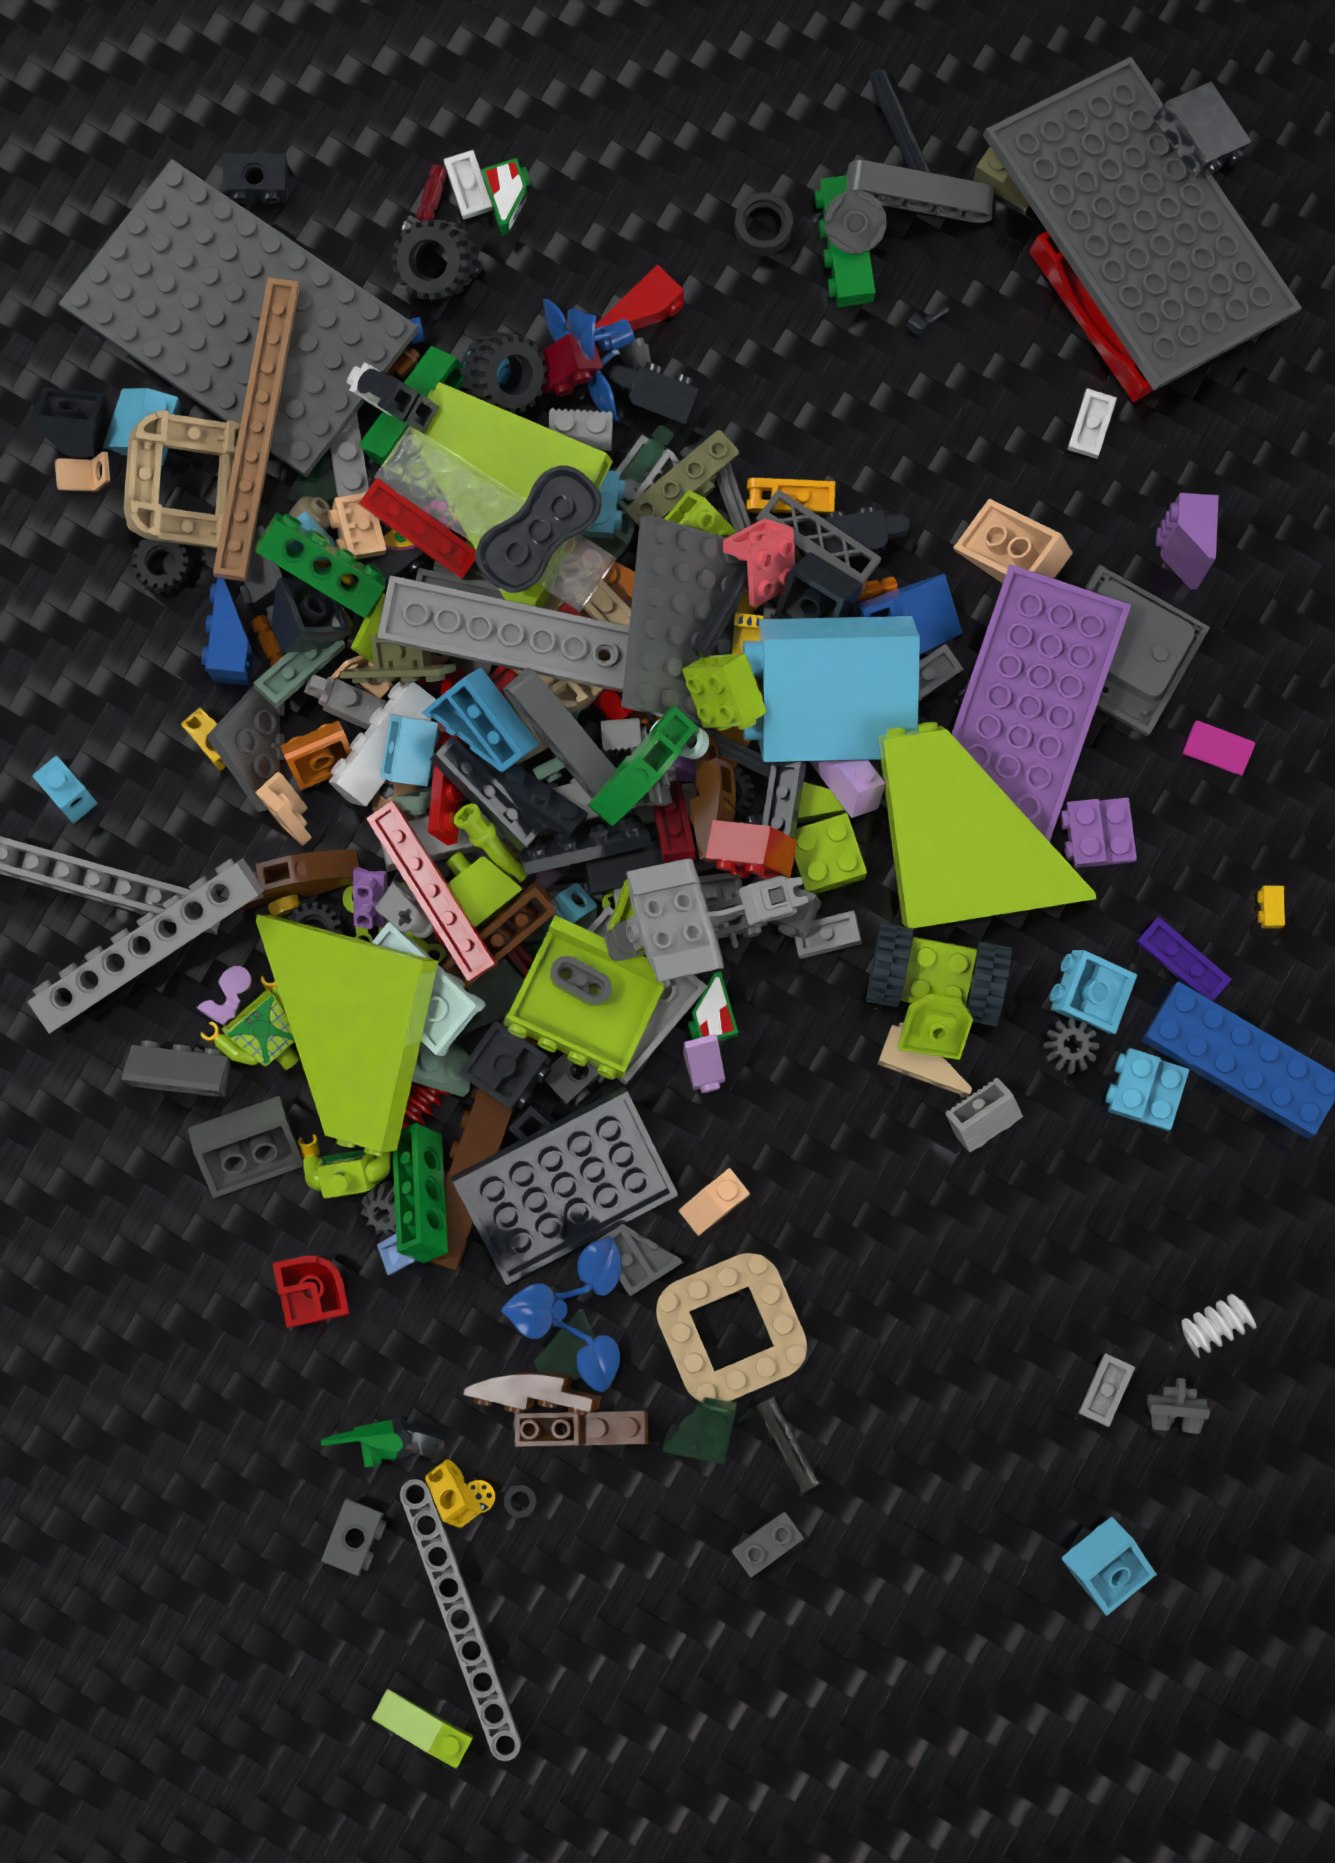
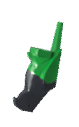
M402 1418L355 1427L353 1431L321 1439V1446L360 1441L365 1467L371 1466L372 1468L378 1466L379 1462L383 1459L402 1460L415 1455L431 1458L432 1463H437L444 1457L445 1453L443 1435L441 1433L415 1426Z

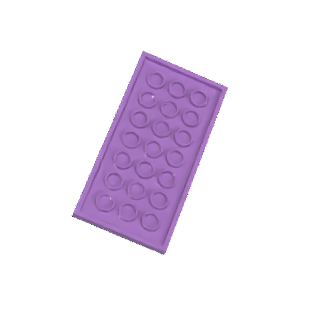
M1009 564L951 735L1050 842L1131 605Z

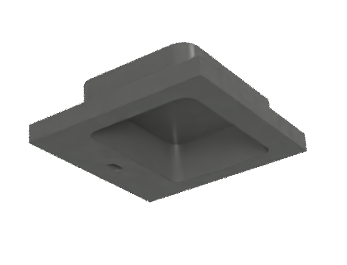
M1100 565L1086 590L1130 604L1131 607L1103 685V689L1107 693L1101 691L1096 708L1148 737L1210 627Z

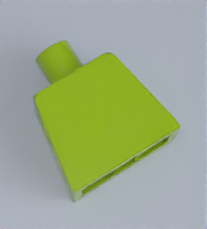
M459 851L446 862V865L456 875L448 885L476 930L481 928L522 893V889L517 883L484 856H481L471 864L462 852Z

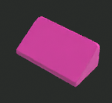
M1195 721L1182 754L1242 776L1254 749L1255 742L1200 721Z

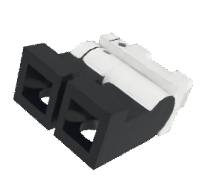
M365 362L361 368L353 367L347 378V383L351 385L349 389L351 392L390 416L393 415L423 434L439 408L437 404L400 380L380 372Z

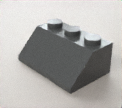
M141 1041V1046H131L123 1070L122 1080L132 1087L226 1098L231 1059L228 1056H224V1053L218 1049L205 1048L204 1053L192 1052V1047L174 1044L171 1050L160 1048V1043Z
M280 1096L188 1128L194 1155L213 1198L304 1166L302 1155Z

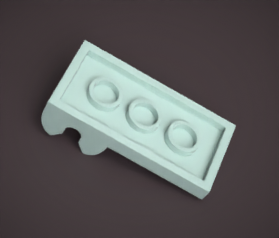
M390 921L372 942L432 959L405 932L396 929ZM439 965L437 966L421 1041L435 1055L445 1056L449 1051L451 1043L477 1012L482 1011L486 1004L482 999L466 992L463 989L465 983L458 977L446 973Z

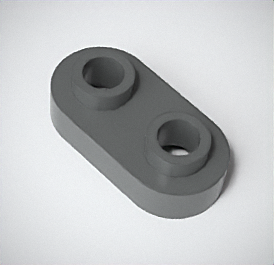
M571 956L558 958L551 967L550 979L558 989L590 1006H600L608 1000L612 985L605 974ZM567 970L572 974V977L567 980L563 979L560 972ZM597 986L600 989V994L592 995L589 992V987Z

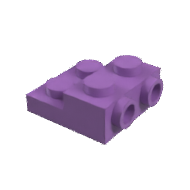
M1129 798L1067 802L1064 806L1065 810L1060 811L1061 827L1063 830L1067 829L1069 841L1064 842L1066 861L1071 860L1073 869L1130 863L1137 860Z

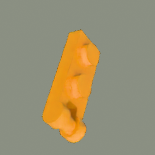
M749 478L747 480V490L750 491L749 500L746 501L747 512L760 513L769 502V500L762 499V492L772 491V498L777 489L817 515H827L834 512L835 481ZM779 501L772 510L775 513H792L791 507L782 501Z

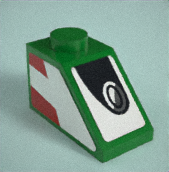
M517 158L481 169L482 178L502 236L508 235L527 199L526 186L531 185L526 167L520 168Z
M721 971L714 973L692 1012L693 1021L688 1022L692 1040L716 1034L718 1042L738 1037L737 1026Z

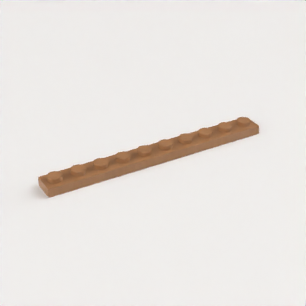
M270 277L267 279L213 569V575L217 578L245 582L247 579L300 290L299 281Z

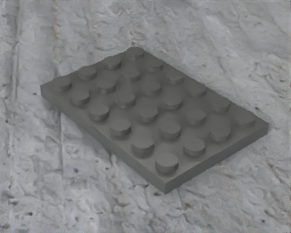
M641 516L621 707L662 717L671 706H676L695 725L703 727L698 718L691 693L686 686L682 669L702 658L695 655L692 646L741 562L736 556L723 552V540L727 538L655 516ZM737 607L709 656L732 654L734 620ZM717 727L708 728L718 731Z

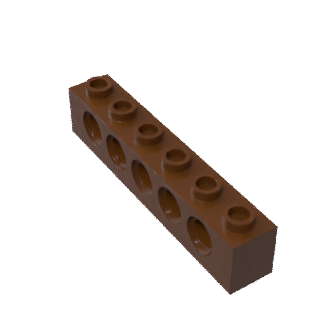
M536 880L477 931L496 962H498L555 914L558 909V903L542 884ZM451 954L438 963L446 973L458 977L465 983L464 990L476 980L467 981Z

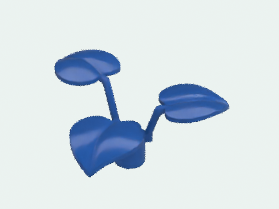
M547 298L543 299L546 323L553 340L557 342L568 333H572L583 356L587 360L594 359L595 341L598 342L603 351L609 350V353L601 359L602 367L612 357L619 355L618 348L634 342L633 330L626 319H621L608 326L604 325L595 328L596 315L586 314L573 308L568 310L567 313L569 330L561 310ZM601 370L592 375V380L587 382L591 398L601 412L607 413L610 411L613 414V421L618 422L621 419L616 415L612 390L605 377L601 374Z
M606 1236L601 1240L592 1242L582 1251L578 1260V1274L580 1279L587 1283L584 1287L563 1293L557 1292L554 1296L552 1290L547 1285L532 1284L515 1294L501 1309V1312L513 1323L516 1329L527 1338L538 1339L549 1330L551 1323H553V1326L561 1327L583 1339L587 1346L582 1347L578 1351L577 1368L587 1385L600 1392H605L609 1388L617 1373L620 1363L618 1345L614 1339L606 1335H600L593 1341L590 1336L562 1322V1319L567 1314V1305L563 1300L564 1298L587 1293L591 1289L597 1295L602 1296L613 1290L621 1273V1259L615 1242L612 1238Z

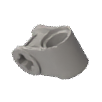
M393 881L375 906L376 911L389 920L399 931H410L418 938L428 937L433 932L434 926L412 891L401 883Z

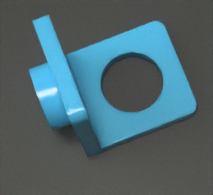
M575 883L554 898L558 903L557 912L540 926L547 933L555 915L575 924L579 919L593 911L597 905L578 883ZM571 895L579 896L583 900L585 907L577 906L573 902Z

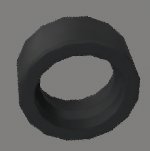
M767 192L752 194L744 199L737 208L734 222L737 240L744 249L752 254L767 256L779 252L791 239L794 223L792 210L787 202L776 194ZM758 208H768L777 212L782 220V228L778 236L766 241L750 236L746 230L745 223L751 211Z

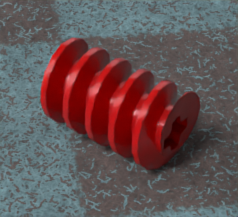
M412 1082L402 1129L412 1125L414 1122L424 1125L425 1121L421 1114L434 1115L430 1104L443 1105L439 1094L441 1093L448 1097L452 1094Z

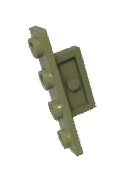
M717 430L629 504L625 509L626 513L640 528L641 516L651 515L663 519L688 490L705 498L715 488L716 473L738 456L739 450L721 430Z
M378 635L370 637L374 666L355 667L340 671L339 674L340 678H352V683L369 682L371 678H376L377 683L395 681L396 677H401V682H413L420 680V676H426L427 682L444 680L445 674L456 671V664L432 665L430 651L378 641Z

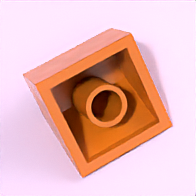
M339 721L332 724H324L316 731L304 736L294 737L288 743L281 745L284 757L300 791L333 776L331 770L341 758L346 759L352 751Z

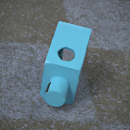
M57 755L32 775L73 824L98 804ZM81 798L77 804L71 806L76 799Z

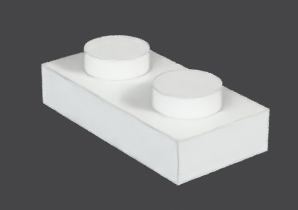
M471 150L445 158L444 164L463 220L493 211L474 151Z
M1086 389L1067 450L1098 458L1116 397Z

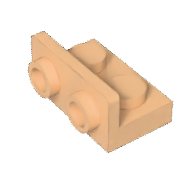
M365 493L337 497L334 499L332 510L328 511L331 528H336L339 539H336V548L340 549V547L351 551L356 556L355 560L384 555L387 550L379 519L358 505Z
M277 772L255 793L278 823L303 846L312 838L304 828L308 823L301 816L307 810V806L280 772Z

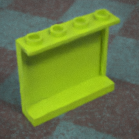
M555 915L511 1010L505 1018L504 1025L509 1027L508 1031L517 1037L526 1038V1036L537 1040V1044L547 1051L555 1052L559 1050L567 1054V1058L577 1065L585 1066L587 1063L597 1068V1073L605 1078L614 1080L617 1077L622 1080L664 990L663 982H657L655 972L646 957L639 956L622 961H613L608 954L603 937ZM562 956H571L605 974L612 985L608 1000L600 1006H590L555 987L550 979V970L555 960ZM567 970L560 972L563 979L567 980L572 977V974ZM597 986L589 987V992L592 995L600 994V989Z

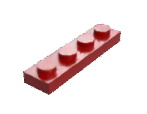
M376 478L358 503V505L460 580L476 560V550L379 478Z

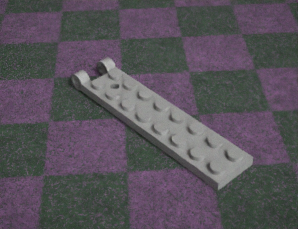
M390 576L377 640L524 671L529 667L538 675L623 692L629 627ZM602 650L608 651L610 659L602 661L599 659L598 653Z

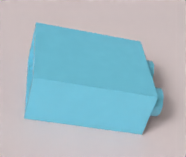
M913 617L759 619V641H743L742 653H746L754 678L759 680L758 689L762 694L767 713L757 718V723L754 726L742 729L743 740H758L763 762L881 759L878 736L885 735L886 729L905 727L906 731L918 730L920 635Z

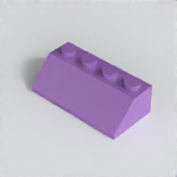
M1180 493L1175 503L1170 504L1169 511H1166L1165 520L1162 519L1161 527L1157 528L1156 546L1161 547V558L1190 589H1197L1216 559L1219 495Z

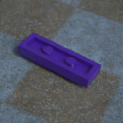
M1159 917L1136 942L1189 988L1211 1001L1232 980Z

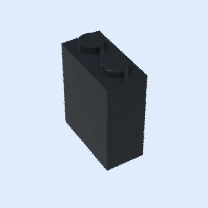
M1212 82L1168 100L1153 117L1193 178L1204 173L1208 176L1212 175L1226 163L1229 166L1234 165L1245 156L1243 151L1252 143Z

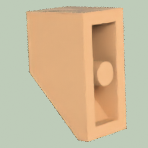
M729 1168L678 1211L699 1236L749 1197L750 1193Z

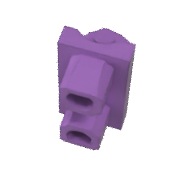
M356 867L353 871L354 925L356 927L371 929L373 926L385 927L387 924V919L375 909V906L389 888L386 871H367Z

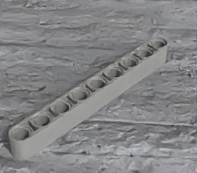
M418 1479L409 1480L401 1488V1501L489 1747L497 1759L502 1761L511 1760L520 1750V1736L441 1516L427 1483ZM412 1485H420L424 1489L425 1496L419 1504H414L407 1498V1491ZM423 1516H431L436 1522V1528L430 1535L421 1533L418 1528L419 1520ZM434 1547H442L447 1553V1560L442 1566H436L430 1561L429 1554ZM446 1578H452L458 1584V1592L453 1597H447L441 1592V1583ZM461 1609L468 1613L470 1621L467 1627L457 1628L454 1626L451 1619L454 1611ZM467 1641H475L481 1647V1654L477 1659H468L463 1654V1646ZM481 1672L489 1674L492 1678L491 1688L486 1691L477 1689L474 1685L476 1674ZM490 1704H498L502 1707L504 1715L499 1722H491L487 1719L485 1710ZM505 1735L510 1736L515 1742V1749L507 1754L500 1752L496 1744L497 1739Z

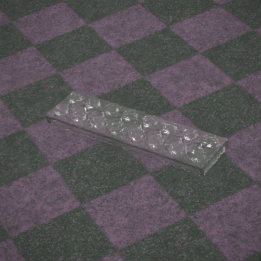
M410 426L374 476L375 479L379 478L415 506L475 545H478L485 532L512 517L526 502V499ZM579 534L565 541L554 552L544 574L536 584L581 612L616 558Z

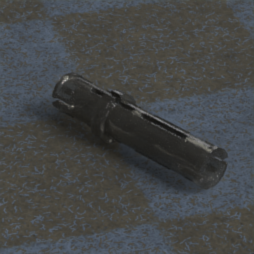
M773 1396L756 1405L770 1431L767 1433L769 1438H774L786 1464L801 1489V1493L820 1484L791 1431L793 1427L791 1422H786L775 1401V1397Z

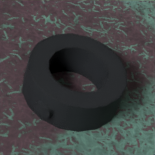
M524 1485L510 1486L504 1497L506 1511L516 1518L530 1517L536 1507L535 1493ZM524 1492L528 1495L530 1504L526 1510L517 1511L512 1507L511 1498L515 1493Z

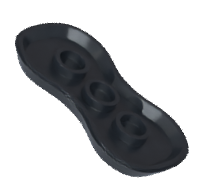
M567 465L550 468L541 474L534 483L521 509L509 519L490 528L481 537L475 553L476 562L482 574L494 586L509 593H519L534 586L544 574L554 552L565 541L589 529L597 520L602 507V498L596 485L580 470Z

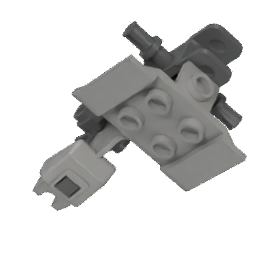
M693 860L674 861L626 872L634 915L627 921L619 922L613 929L608 930L605 933L604 940L608 954L613 961H622L647 955V959L655 972L657 982H663V988L673 987L677 985L675 978L724 968L718 942L719 938L729 936L732 946L738 948L737 934L742 933L743 938H750L761 934L763 922L794 915L797 912V908L808 903L807 896L797 897L793 893V888L803 884L801 877L787 878L785 876H777L744 886L738 892L731 894L732 899L729 900L725 899L723 889L717 887L716 892L719 903L708 906ZM723 922L729 923L728 927H724V924L718 925L719 930H715L714 924H719Z

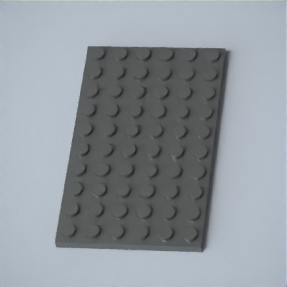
M1129 57L987 128L983 133V137L1155 391L1297 314L1302 307L1213 176H1208L1204 173L1193 178L1153 118L1164 104L1132 57Z
M172 159L59 302L63 310L225 422L231 420L241 424L267 279L270 277L299 281L300 290L270 453L305 477L310 474L365 402L364 399L349 390L351 385L347 383V378L353 367L361 368L365 362L386 374L419 331L416 324Z

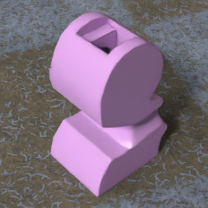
M233 966L227 969L219 979V984L227 1000L224 1005H217L212 1000H208L197 1007L200 1012L222 1026H226L239 1014L243 1006L240 997L248 995L253 988L252 976L241 966Z

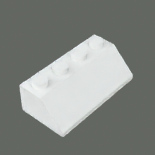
M399 681L394 685L388 694L390 698L384 708L379 707L369 719L370 727L364 734L361 732L356 736L350 745L352 749L346 759L341 758L331 770L333 776L329 783L350 803L367 806L386 780L381 778L380 774L390 715L395 714L431 720V718H427L421 712L435 702L436 699L414 681L402 683Z

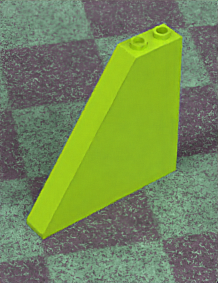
M438 382L435 390L432 389L427 396V399L439 406L427 430L423 434L412 429V441L475 549H477V545L485 532L509 519L521 509L534 483L545 471L560 465L574 467L592 480L599 490L613 462L608 454L440 382ZM577 536L565 541L554 552L544 574L534 586L519 593H509L499 589L504 599L544 608Z
M937 722L918 724V730L906 731L905 727L886 729L885 735L878 736L883 779L886 783L885 794L902 924L905 927L918 928L1096 899V894L947 729L937 726Z
M257 915L256 923L325 1135L336 1138V1144L355 1148L356 1145L365 1147L364 1152L370 1155L383 1156L384 1152L397 1151L439 961L275 915Z

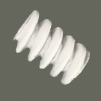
M1235 1295L1227 1296L1228 1305L1222 1300L1216 1302L1217 1311L1210 1306L1206 1307L1204 1311L1205 1317L1199 1312L1193 1314L1194 1323L1187 1318L1182 1320L1184 1336L1198 1358H1200L1199 1347H1202L1207 1353L1211 1352L1210 1341L1221 1347L1223 1346L1222 1335H1225L1230 1341L1234 1340L1233 1329H1236L1242 1335L1245 1334L1244 1323L1247 1322L1253 1329L1256 1328V1323L1249 1309Z

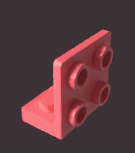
M764 518L723 540L724 553L736 556L739 560L747 561L749 604L751 606L757 607L783 592L791 568L795 565L793 527Z

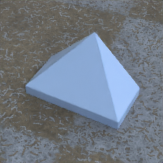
M396 1234L377 1244L387 1275L393 1274L415 1261V1259L397 1253Z

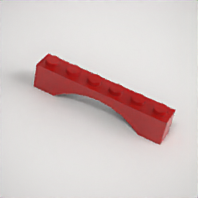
M1046 231L1039 235L1029 251L1131 400L1136 402L1154 391L1049 233Z

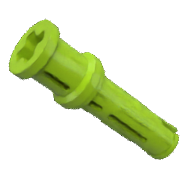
M471 803L462 807L454 817V824L458 828L465 830L469 835V841L472 845L481 847L497 867L515 883H517V880L519 883L525 880L527 875L521 863L497 837L496 828L493 823L486 821L481 816L480 808L476 804Z

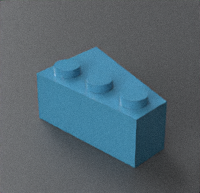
M482 668L465 676L421 712L427 718L433 717L445 726V731L452 736L457 735L471 746L469 749L501 772L519 762L540 745Z

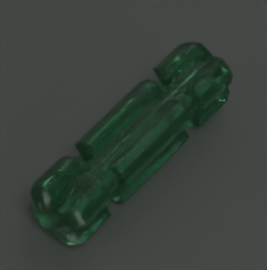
M662 425L655 429L652 434L654 438H649L635 458L637 462H632L626 470V474L633 481L642 482L648 473L646 469L650 470L664 451L663 445L667 446L673 438V433Z

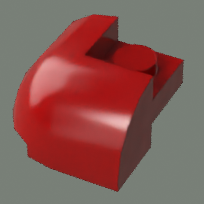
M303 1256L273 1263L287 1328L319 1321L323 1322L350 1314L343 1279L339 1270L330 1261L318 1256Z

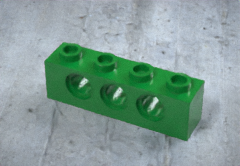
M276 512L258 540L256 552L358 615L366 618L386 588V578L383 577V572L371 564L365 566L356 561V556L351 551L343 547L337 549L328 543L329 539L320 532L313 530L311 533L301 527L302 523L290 514L283 516ZM292 540H298L304 545V548L301 551L294 552L287 547V543ZM319 557H326L332 564L327 568H319L315 565L314 561ZM346 574H354L359 580L353 585H348L341 578Z
M415 1123L401 1129L397 1151H393L397 1253L425 1263L448 1253L442 1134Z

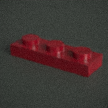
M681 781L670 782L669 789L673 803L668 806L652 805L663 863L684 859L695 860V848Z

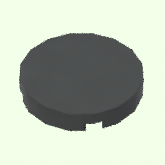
M847 190L837 195L828 204L824 215V229L830 242L839 250L850 254L864 252L874 248L883 238L886 230V214L881 202L871 193L863 190Z

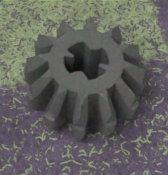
M1074 1018L1068 1020L1067 1028L1061 1021L1057 1022L1055 1025L1058 1033L1054 1030L1047 1032V1036L1055 1042L1049 1041L1044 1043V1049L1054 1050L1053 1053L1046 1057L1047 1060L1052 1061L1058 1058L1060 1061L1056 1064L1055 1068L1057 1070H1061L1064 1064L1067 1063L1069 1074L1075 1072V1063L1082 1071L1086 1070L1087 1063L1085 1060L1094 1062L1096 1056L1088 1050H1097L1099 1048V1043L1089 1042L1096 1035V1032L1093 1030L1085 1034L1083 1031L1087 1027V1023L1084 1021L1079 1025L1078 1029L1075 1028ZM1069 1038L1073 1039V1044L1079 1045V1048L1073 1052L1074 1054L1070 1053L1068 1047H1064Z
M388 1180L382 1184H377L363 1197L361 1203L365 1207L362 1209L361 1214L369 1218L366 1226L374 1225L376 1227V1234L384 1231L389 1238L396 1234L394 1185Z

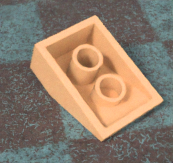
M991 499L986 502L953 547L957 553L1002 584L1009 564L1054 579L1072 555V551L1062 534Z

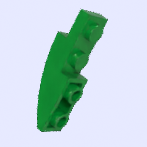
M671 706L633 754L626 756L587 806L610 826H614L682 753L681 748L698 726L676 706Z

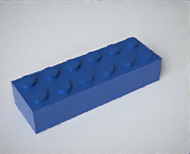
M1179 981L1170 990L1141 1040L1307 1139L1315 1136L1335 1101L1334 1072Z

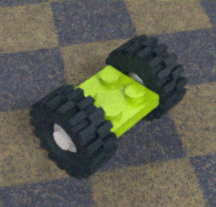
M881 923L873 956L866 1002L898 1007L900 998L901 1001L914 1003L928 994L959 998L972 1014L973 1022L997 1026L1007 987L1012 948L980 941L977 949L913 937L912 928Z

